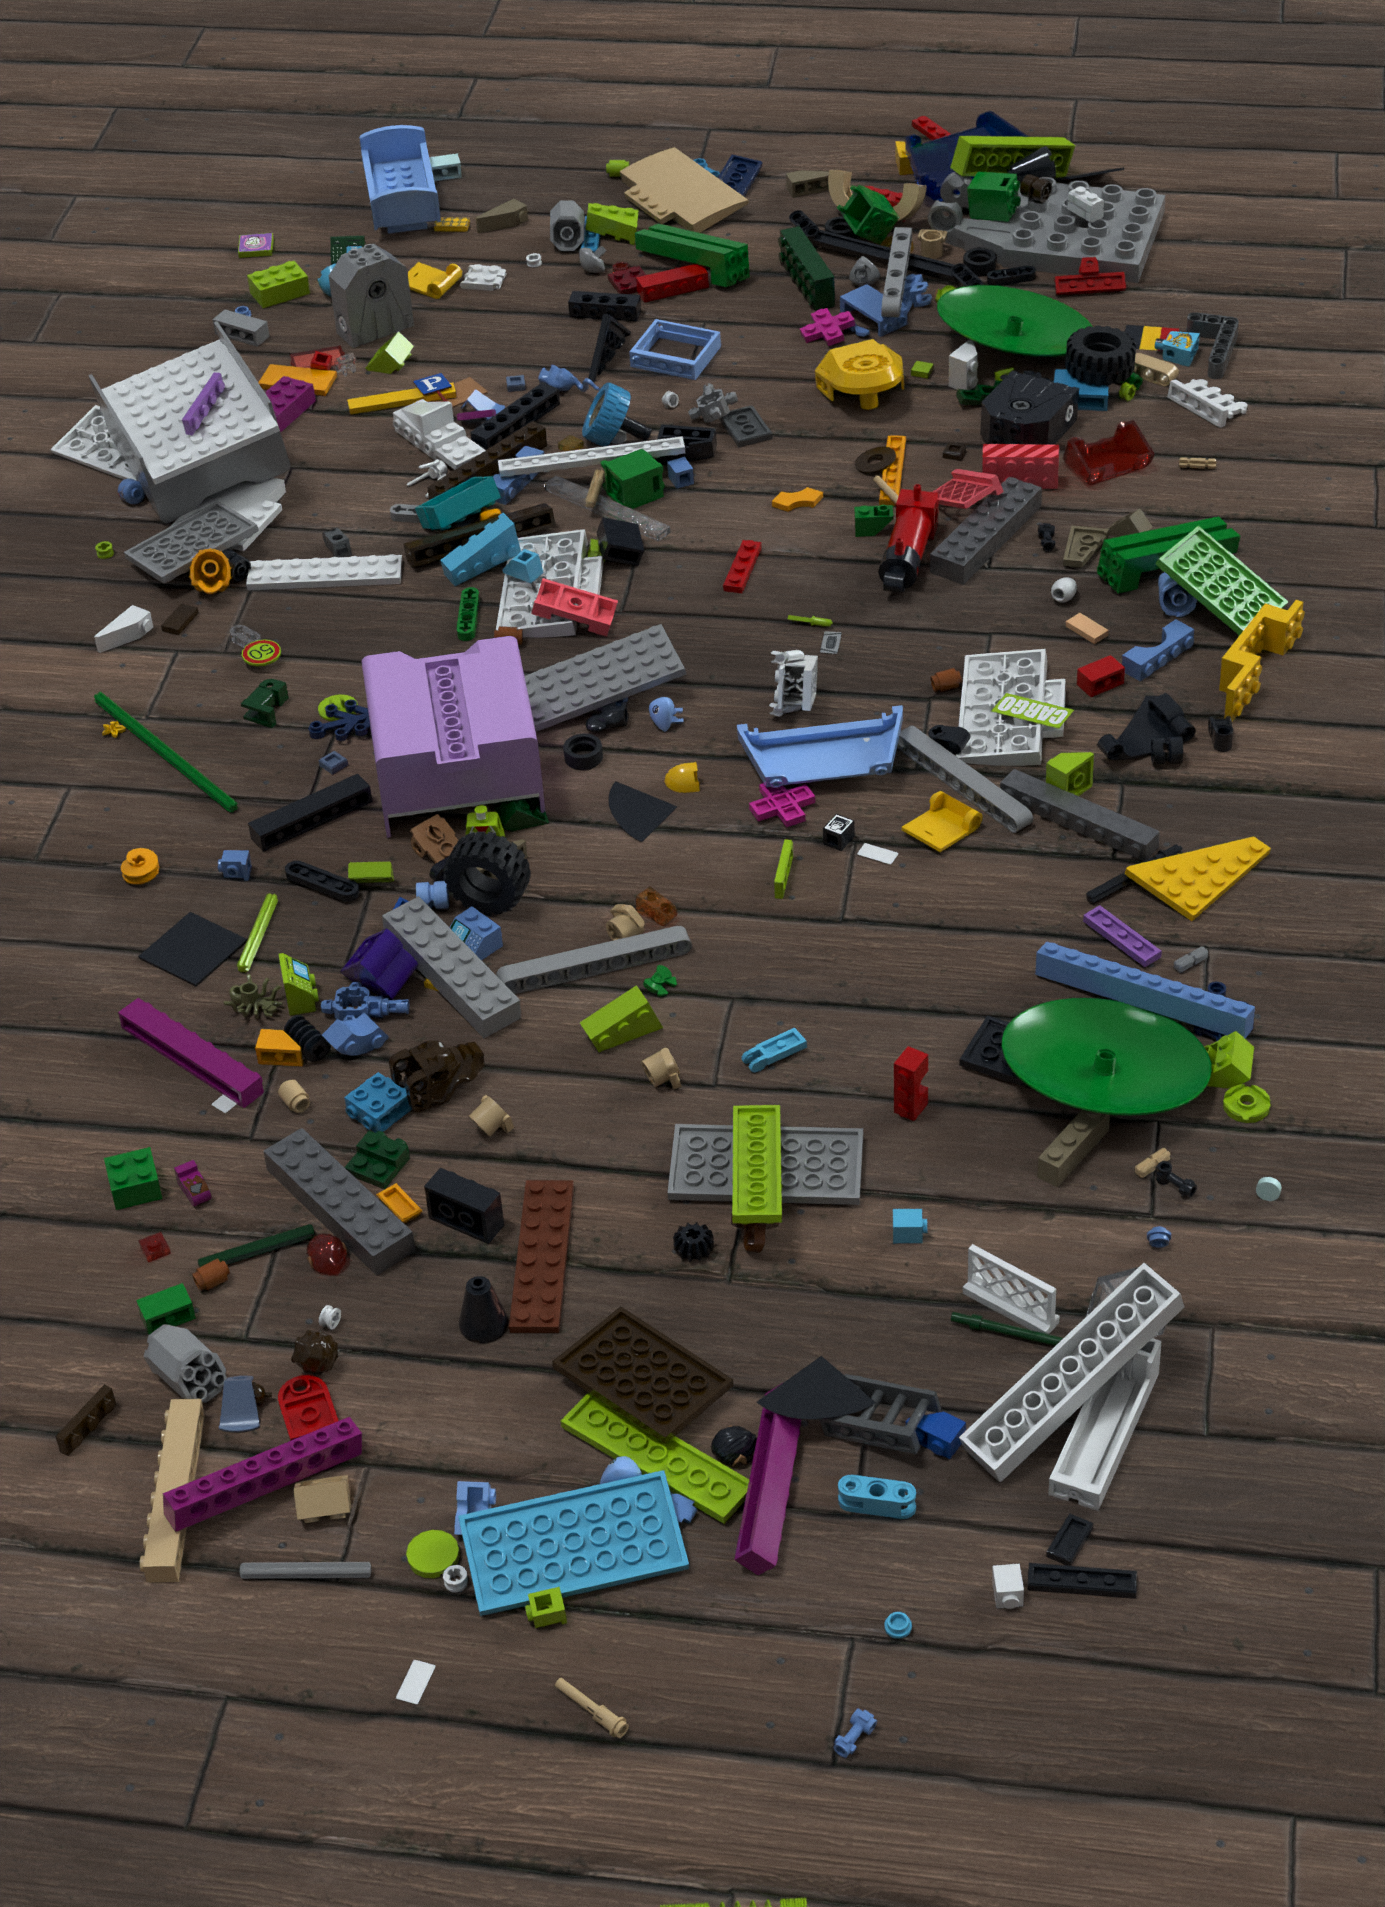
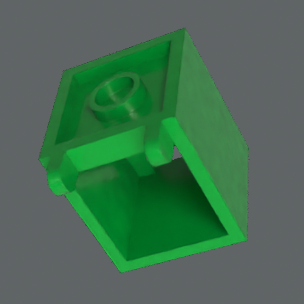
M977 172L967 188L970 219L1009 222L1021 203V197L1018 196L1020 184L1017 181V174Z
M852 185L850 189L854 193L845 206L838 205L837 209L841 211L840 213L856 235L881 245L900 217L884 195L861 185H858V187Z
M643 448L611 461H601V467L605 473V482L602 484L603 489L606 491V495L625 512L664 497L663 466Z

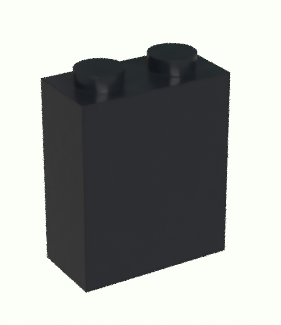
M602 517L596 532L602 559L639 566L644 553L639 525Z

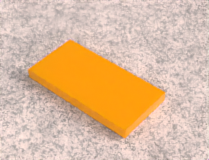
M270 364L258 383L262 389L268 390L283 376L313 384L315 395L326 396L337 378V371Z

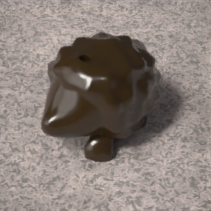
M307 1330L305 1335L297 1337L291 1361L292 1363L296 1362L305 1373L316 1375L332 1370L338 1358V1343L329 1334H324L321 1331L312 1333L311 1330Z

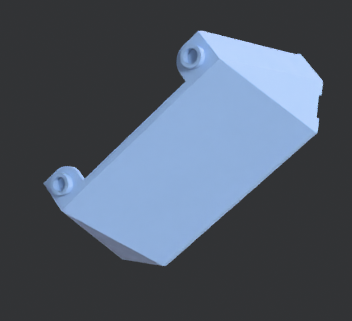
M902 705L893 706L892 714L886 716V713H882L881 719L759 733L758 728H754V732L748 731L747 724L737 725L738 740L766 787L778 788L782 785L875 774L885 775L892 772L903 721ZM863 738H870V740L865 742Z

